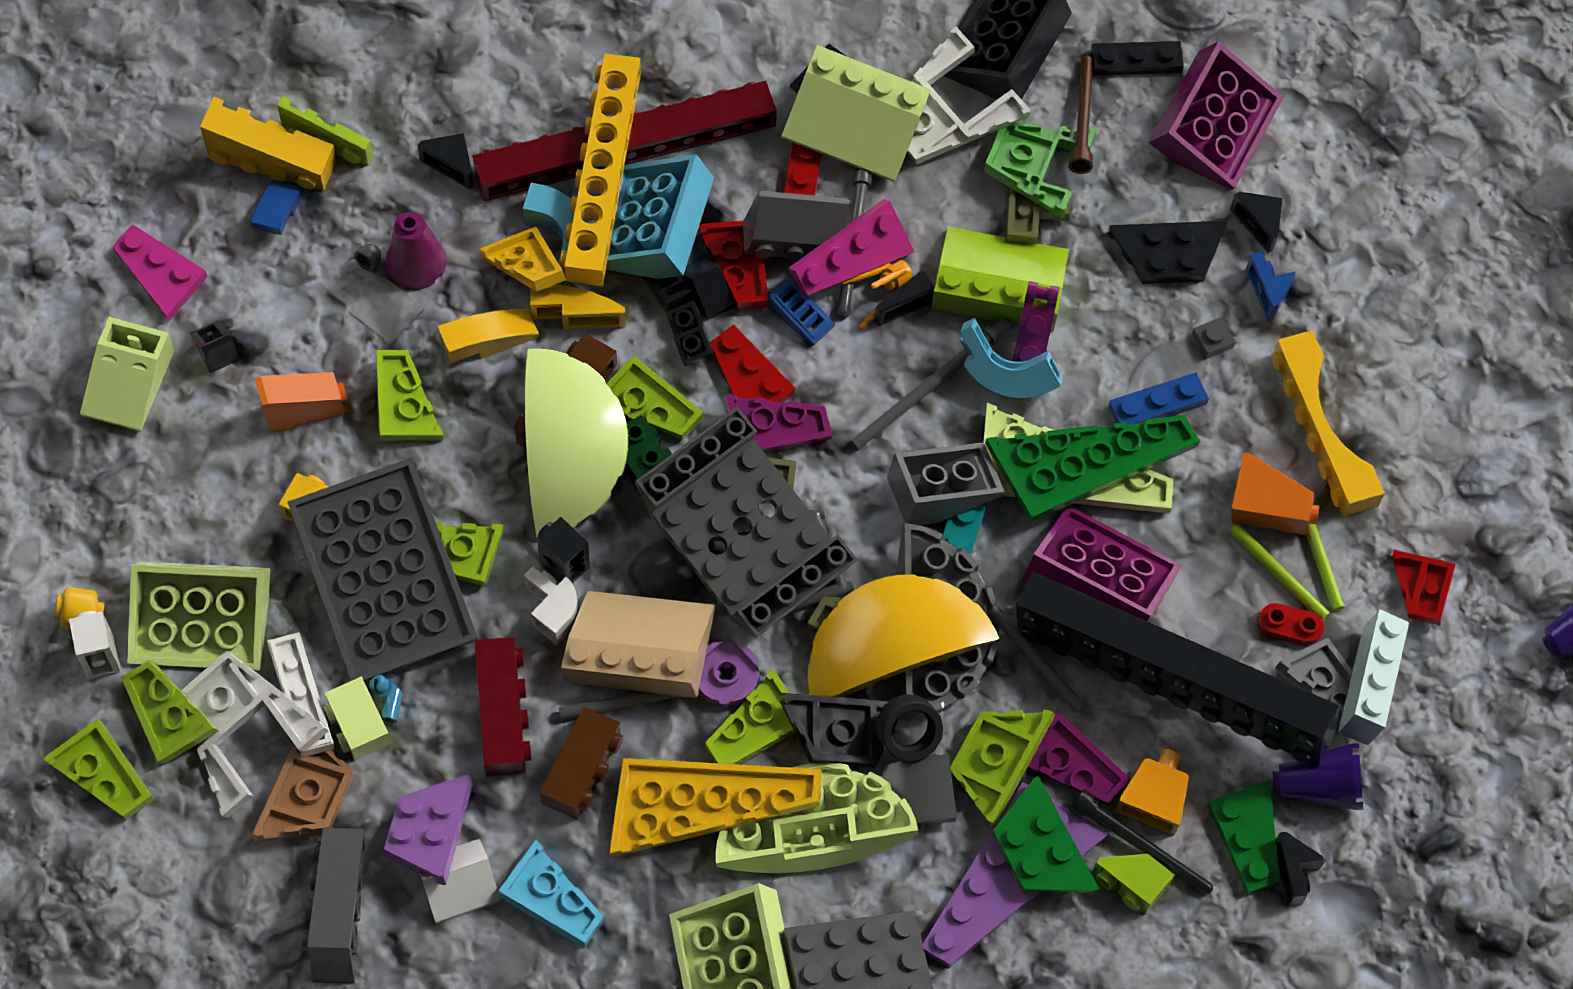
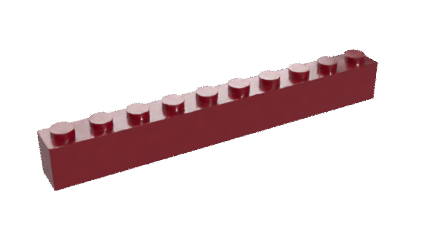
M750 82L739 88L723 89L711 95L691 97L684 102L672 105L663 104L652 110L634 112L625 165L776 127L777 109L767 82ZM573 127L566 132L554 135L545 134L538 139L514 142L507 147L495 150L486 149L479 154L472 155L474 172L483 200L488 201L529 190L530 183L546 186L576 178L577 169L583 170L584 161H580L582 143H588L589 135H585V127ZM602 140V141H600V142H602V143H608V142H610V141H609V140ZM598 166L595 169L601 170L605 169L606 167Z

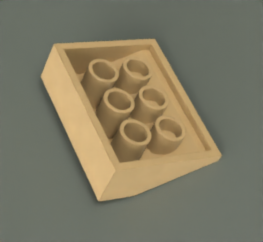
M587 591L568 636L561 668L568 682L572 684L697 698L715 606L711 604Z

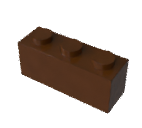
M583 707L540 791L542 805L578 820L582 810L585 812L589 810L595 795L592 793L596 782L601 783L604 780L609 768V764L606 762L611 753L616 754L623 741V735L620 732V722Z

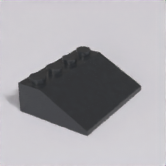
M974 0L957 28L974 46L975 53L943 76L995 99H999L1012 89L1022 100L1072 14L1067 1Z

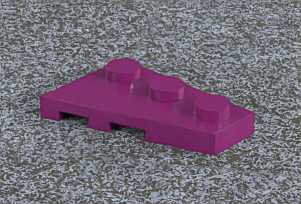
M725 394L724 399L728 413L737 406L757 430L753 439L763 452L831 440L833 436L825 406L788 401L786 403L766 401L764 398L754 397V399L739 398L733 394Z

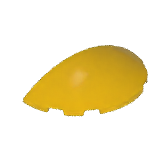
M895 575L880 578L850 592L837 603V606L828 617L823 620L812 643L813 647L808 664L809 695L843 697L874 686L878 681L934 661L940 662L1000 639L993 624L981 607L963 594L960 589L949 583L916 575Z

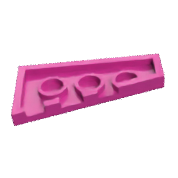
M883 199L790 266L789 270L801 293L810 295L914 253V250L891 202Z

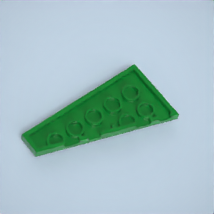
M1180 415L1147 419L1143 423H1114L1113 426L1097 428V425L1051 430L1047 431L1046 434L1027 436V433L1017 434L1014 438L998 439V437L986 438L985 444L1029 521L1033 522L1199 446L1200 439L1186 416Z

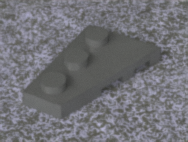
M1328 637L1281 660L1275 668L1299 688L1340 705L1338 720L1341 721L1353 671Z

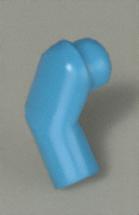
M376 675L370 681V688L384 703L381 714L382 721L396 723L402 701V692L389 677Z

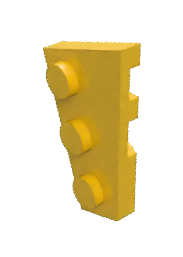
M536 226L479 248L483 260L536 292L542 289H550L557 283L566 280L561 266Z

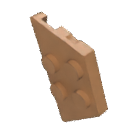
M293 744L252 833L253 840L260 842L321 835L323 828H332L354 778L353 769L343 760L338 759L334 755L333 750L301 758L300 751Z

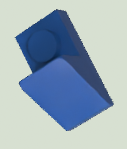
M1262 251L1250 254L1245 270L1267 320H1274L1293 283L1296 271L1275 277L1273 266L1270 261H1266Z

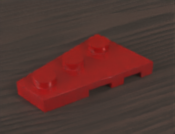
M744 220L699 224L698 233L713 262L720 266L737 309L769 306L764 258H759L756 255H745Z
M734 324L710 342L715 361L733 395H737L739 398L754 399L756 397L764 398L766 401L784 403L795 394L796 388Z

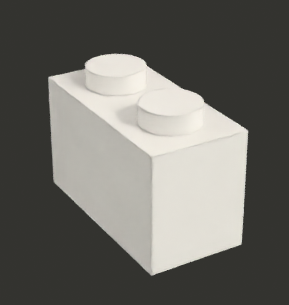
M86 611L80 613L76 618L69 619L75 653L87 679L121 672L114 636L103 612Z

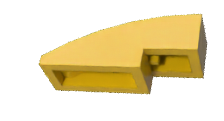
M556 284L550 289H542L537 292L530 288V307L533 320L563 319V330L626 327L625 307L609 298L588 290Z
M508 309L476 314L438 326L439 338L450 363L478 353L480 358H484L539 337L538 330L528 309Z

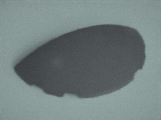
M904 523L899 547L897 575H916L938 579L960 589L963 594L981 607L990 619L999 637L1000 628L988 615L997 606L996 598L992 587L987 586L979 574L977 562L963 548L957 549L949 542L943 540V534L923 526ZM998 641L940 662L934 661L898 674L900 696L904 694L917 695L927 700L936 711L944 709L959 699H963L981 682L980 678L986 668L993 662ZM918 710L904 712L907 715L923 714Z

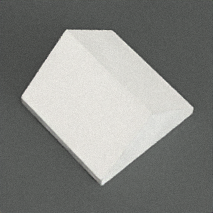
M480 838L456 846L446 885L436 883L435 877L425 872L419 874L436 924L501 902V899L498 897V890L490 863Z

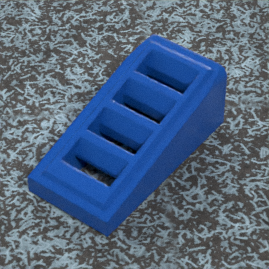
M788 278L769 296L768 308L812 346L835 327V323L808 295L801 293L797 283L791 278ZM790 296L791 298L786 303H784V301ZM797 304L801 305L794 313L791 311ZM809 312L811 315L802 322L800 319ZM818 320L820 324L811 332L808 328Z

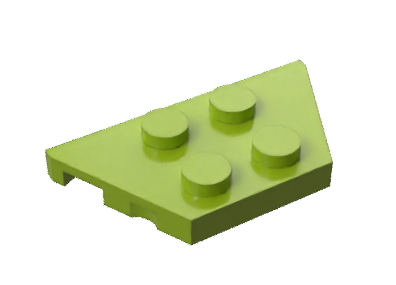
M1011 710L1006 713L980 711L950 769L951 773L990 825L995 827L1055 717L1053 711L1043 710L1042 713H1023L1022 710Z

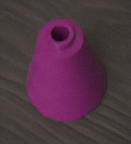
M414 212L403 213L394 222L386 249L384 265L387 274L391 280L393 279L405 289L419 290L430 287L446 270L447 258L445 249L421 215Z

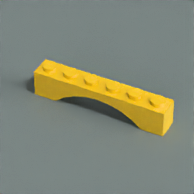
M1313 330L1278 339L1271 354V361L1274 369L1281 373L1286 396L1288 398L1291 397L1295 405L1294 411L1297 422L1300 425L1303 424L1305 428L1308 447L1311 452L1316 453L1319 460L1318 468L1320 475L1324 480L1327 479L1329 483L1332 502L1335 507L1340 508L1343 517L1378 507L1385 492L1373 465L1362 460L1345 447L1333 433L1324 416L1318 390L1319 373L1324 355Z

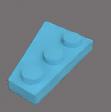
M537 840L533 842L498 891L499 898L582 948L587 946L603 923V915L578 887L573 886L563 874L561 867L556 862H552L545 854L543 847Z

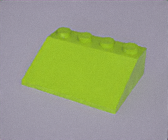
M948 227L931 309L997 322L1005 318L1010 324L1020 325L1028 282L1032 281L1037 282L1038 286L1050 288V285L1060 287L1050 331L1054 332L1069 249L1039 243L1007 242L1006 237ZM1035 298L1034 305L1046 307L1047 300Z

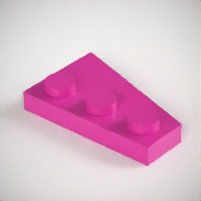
M133 224L113 245L115 254L132 276L138 280L150 299L162 311L163 316L168 322L208 277L206 270Z

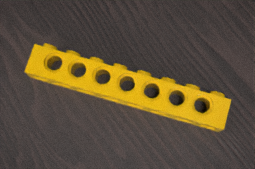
M604 53L602 65L597 64L595 83L599 84L597 91L592 90L590 109H594L593 116H587L585 135H589L588 143H582L580 161H584L583 170L577 169L575 188H579L578 196H572L570 214L574 215L573 223H567L565 241L569 242L568 250H562L560 266L562 269H565V279L567 282L603 286L641 77V58ZM612 88H619V90H615V91H614V90H610V89H612ZM607 114H614L615 116L608 117V116H605V115H607ZM602 140H609L610 142H608V143H602V142H600V141H602ZM598 166L606 167L605 169L601 170L595 169ZM592 193H600L601 195H599V196H591L590 194H592ZM590 219L596 220L594 223H586L585 221ZM585 246L592 248L587 251L580 250L581 247Z

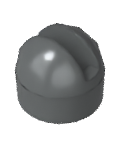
M364 244L354 253V258L364 270L372 271L381 261V251L374 244Z

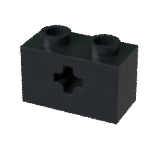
M559 517L554 523L548 522L541 528L537 537L540 564L559 582L567 577L573 584L590 569L588 541L562 517Z

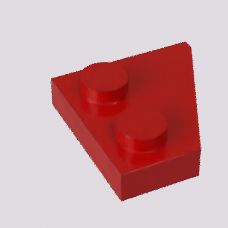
M1394 550L1392 560L1407 617L1440 626L1456 564Z

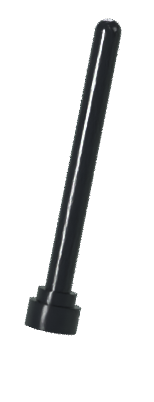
M1085 788L1069 811L1079 818L1082 816L1087 819L1089 817L1093 818L1144 854H1149L1161 865L1201 893L1207 895L1213 891L1211 882L1099 807V802L1094 799L1095 795Z

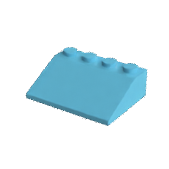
M696 154L624 166L606 270L656 279L684 275L714 180V176Z

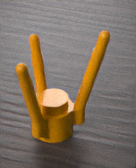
M899 260L892 265L887 263L879 268L864 272L842 281L840 284L845 285L881 274V279L872 283L871 288L876 289L883 285L887 290L893 289V292H895L913 277V273L905 261ZM876 308L859 325L861 330L875 319Z

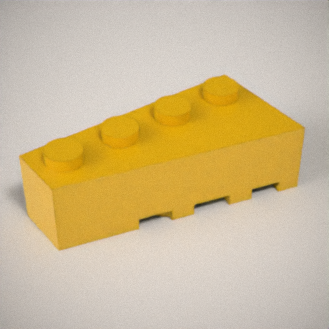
M213 96L200 125L209 159L219 165L229 164L240 167L248 173L258 172L265 174L276 181L282 182L286 180L297 183L305 189L325 190L337 162L334 145L298 130L293 131L292 134L288 133L283 126L279 125L280 123L268 119L265 123L249 116L250 111L238 107L237 111L222 106L224 100Z

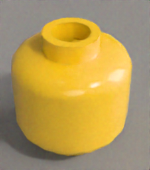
M67 587L63 594H57L54 620H59L62 629L71 630L69 619L76 618L80 613L86 611L104 612V602H98V595L95 590Z

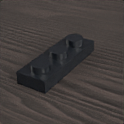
M1181 41L1094 43L1091 45L1093 75L1182 73L1184 68Z

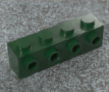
M641 415L627 422L628 454L624 468L625 473L638 493L639 490L635 481L672 454L668 448H662L658 442L660 437L652 423L647 424Z

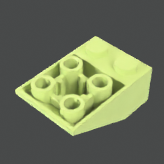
M108 317L96 346L80 415L141 432L175 351L169 333Z

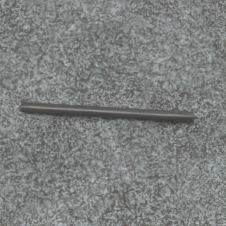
M1002 318L992 327H985L982 332L987 342L994 345L999 341V336L1007 331L1011 325L1007 319ZM965 349L959 352L850 440L852 447L857 451L860 450L964 365L967 356L972 354V352H966Z

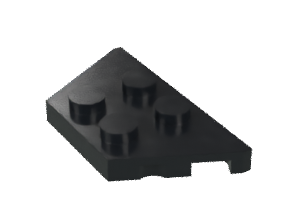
M1227 221L1109 225L1108 236L1111 240L1115 239L1121 247L1123 257L1128 264L1134 267L1135 274L1142 284L1203 282L1225 232Z
M782 693L780 695V703L809 763H841L848 766L874 768L878 764L885 747L878 740L876 732L877 716L883 706L889 701ZM899 716V717L896 719V721L894 722V724H893V726H892L891 734H893V732H894V730H895L894 728H895V726H896V724H897V722H898L900 716Z

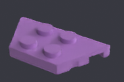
M464 775L400 796L384 847L386 857L398 864L407 865L410 870L418 874L425 872L435 877L436 883L446 885L473 786L471 775Z

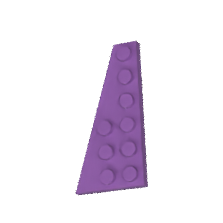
M1021 783L996 826L1027 788V784ZM1051 799L1082 857H1085L1097 844L1102 843L1108 838L1110 834L1108 831L1084 817L1079 818L1069 811L1070 809ZM992 832L922 944L926 955L948 968L952 967L976 947L993 930L1004 924L1011 915L1022 909L1039 895L1022 892L992 836Z

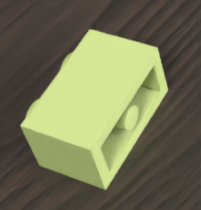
M362 676L325 692L328 704L323 706L330 725L337 723L341 733L336 734V737L344 753L350 751L354 761L391 745L389 733Z

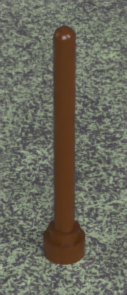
M1084 56L1081 60L1076 148L1069 154L1068 162L1069 170L1076 174L1089 173L1093 168V154L1088 149L1093 59L1090 56Z

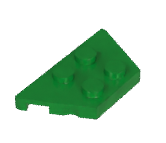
M1039 776L1035 777L992 832V836L1023 893L1040 894L1044 891L1052 894H1067V892H1087V895L1097 894L1099 887L1042 781Z

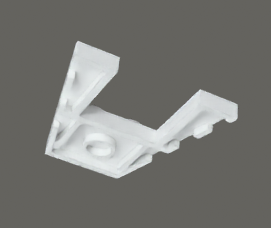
M956 26L951 30V35L943 44L940 43L934 50L932 57L924 67H920L913 75L914 79L911 81L931 89L907 150V154L916 164L1031 116V110L1011 89L964 124L930 86L932 83L975 53L974 46Z
M228 651L222 654L181 690L220 730L200 742L197 751L210 777L208 781L212 792L218 798L221 807L219 808L220 814L226 818L234 814L253 795L218 746L263 706L266 705L298 750L302 752L309 749L329 731L320 721Z

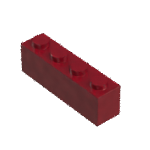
M514 637L475 640L486 777L526 773L525 761H532L530 741H524L523 730L529 729L528 710H521L520 699L527 698L525 678L518 679V668L524 667L522 648H516Z

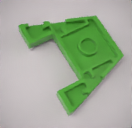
M1014 123L999 130L985 162L984 172L1054 215L1064 218L1073 191L1044 183L1043 181L1056 149L1061 147L1073 151L1076 148L1077 131H1071L1067 129V126H1061L1060 130L1041 129V124ZM1089 128V150L1096 136L1097 129Z

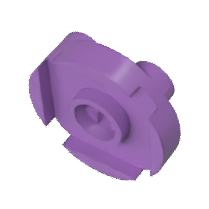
M723 641L708 645L698 691L699 694L708 702L722 709H729L732 706L742 704L746 701V697L753 690H756L759 683V665L756 656L748 647L734 642V644H723ZM721 668L725 670L732 668L734 670L732 674L733 679L722 680L719 678L721 676L719 670Z

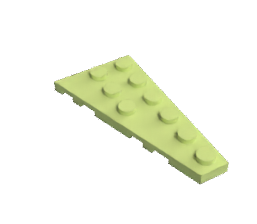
M990 403L986 405L984 444L986 438H1014L1017 434L1027 433V436L1040 435L1053 430L1045 426L1040 428L1024 421V417L1014 413L1011 416L999 411L997 406ZM987 448L1005 491L1003 496L1016 497ZM1147 469L1083 498L1074 504L1170 514L1172 509L1173 479Z

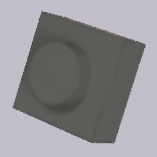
M1221 317L1195 327L1192 332L1206 359L1234 348L1236 343Z

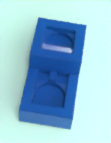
M273 180L264 192L250 221L252 228L282 235L289 215H294L303 192V187Z

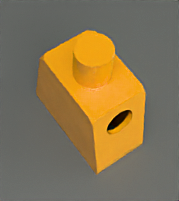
M1163 749L1158 762L1145 758L1121 795L1115 812L1175 835L1181 822L1189 781L1187 773L1177 770L1181 755L1173 750Z

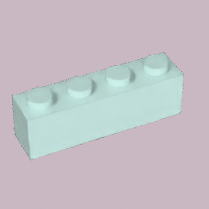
M1379 609L1364 626L1338 733L1369 745L1386 727L1409 622Z

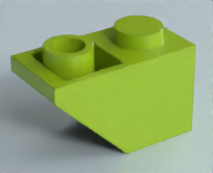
M1149 854L1100 857L1092 871L1096 875L1095 879L1101 886L1108 890H1115L1122 896L1123 902L1134 911L1140 910L1145 915L1169 887L1174 877L1172 872Z

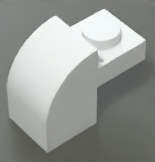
M532 566L524 575L525 588L542 601L531 613L532 626L555 645H558L571 631L578 615L576 590L567 577L557 585L556 580L546 571L540 573Z

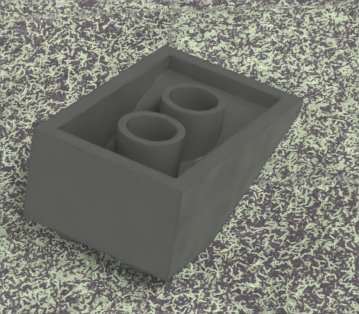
M984 442L895 453L887 475L904 522L908 524H935L1002 497L1005 493Z

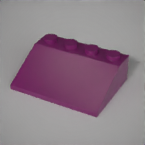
M1218 41L1198 51L1148 143L1170 161L1231 190L1235 189L1284 97Z
M1068 505L1033 554L1022 583L1027 584L1031 575L1035 572L1150 622L1182 565Z

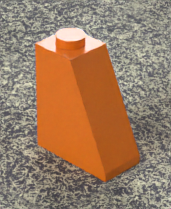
M333 372L255 377L270 434L345 414L342 402L348 400L343 382L336 383Z
M1243 452L1232 504V523L1308 535L1310 524H1317L1319 506L1314 505V492L1252 454Z

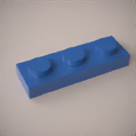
M1197 372L1112 399L1109 401L1108 406L1116 423L1126 422V424L1146 422L1147 419L1169 417L1206 405L1209 398Z

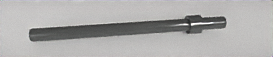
M859 168L855 171L853 179L855 193L850 223L864 213L867 189L871 187L872 173ZM854 282L841 285L837 316L849 317Z

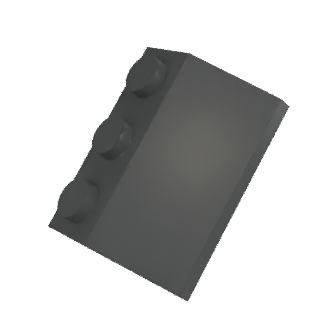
M759 191L743 221L745 255H756L759 258L780 257L790 261L800 260L846 227L850 205L849 199Z

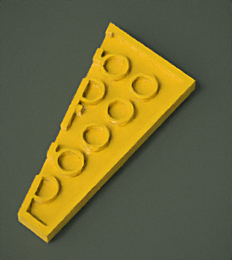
M623 758L609 854L613 858L820 806L822 770Z

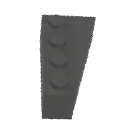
M323 828L321 841H315L314 861H318L317 870L311 871L310 890L314 891V898L307 901L306 919L310 921V928L303 931L302 950L308 951L313 982L355 983L356 970L354 969L352 954H357L358 939L357 922L353 921L360 920L361 893L357 892V890H363L366 856L364 829Z

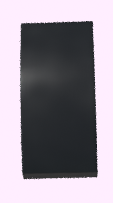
M694 300L665 312L684 366L714 355L701 313Z

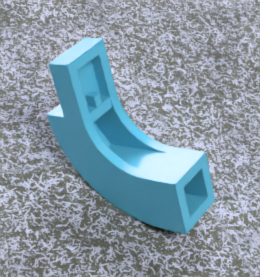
M530 183L523 206L524 224L552 231L561 239L563 243L562 250H568L569 242L565 241L567 223H573L574 215L570 214L571 198L554 188ZM581 247L580 250L587 251L590 250V247ZM566 280L557 283L558 285L570 286V282Z
M975 318L963 323L959 338L965 351L972 352V354L967 356L964 365L973 378L985 388L1007 397L1030 398L1046 394L1061 387L1063 376L1049 350L1027 361H1009L1000 357L992 350Z

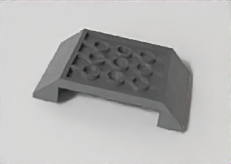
M737 406L637 479L635 484L652 519L729 618L757 638L857 562L858 559L839 535L831 539L753 439L757 430ZM763 501L770 502L775 508L774 516L765 517L761 515L758 509L759 503ZM737 520L746 521L750 527V533L746 536L738 535L733 529V523ZM709 540H721L725 545L724 553L721 555L711 553L708 548Z

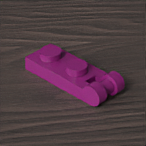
M1028 282L1012 361H1027L1046 352L1060 287L1050 285V288L1038 286L1037 282ZM1035 298L1047 300L1046 307L1034 305Z

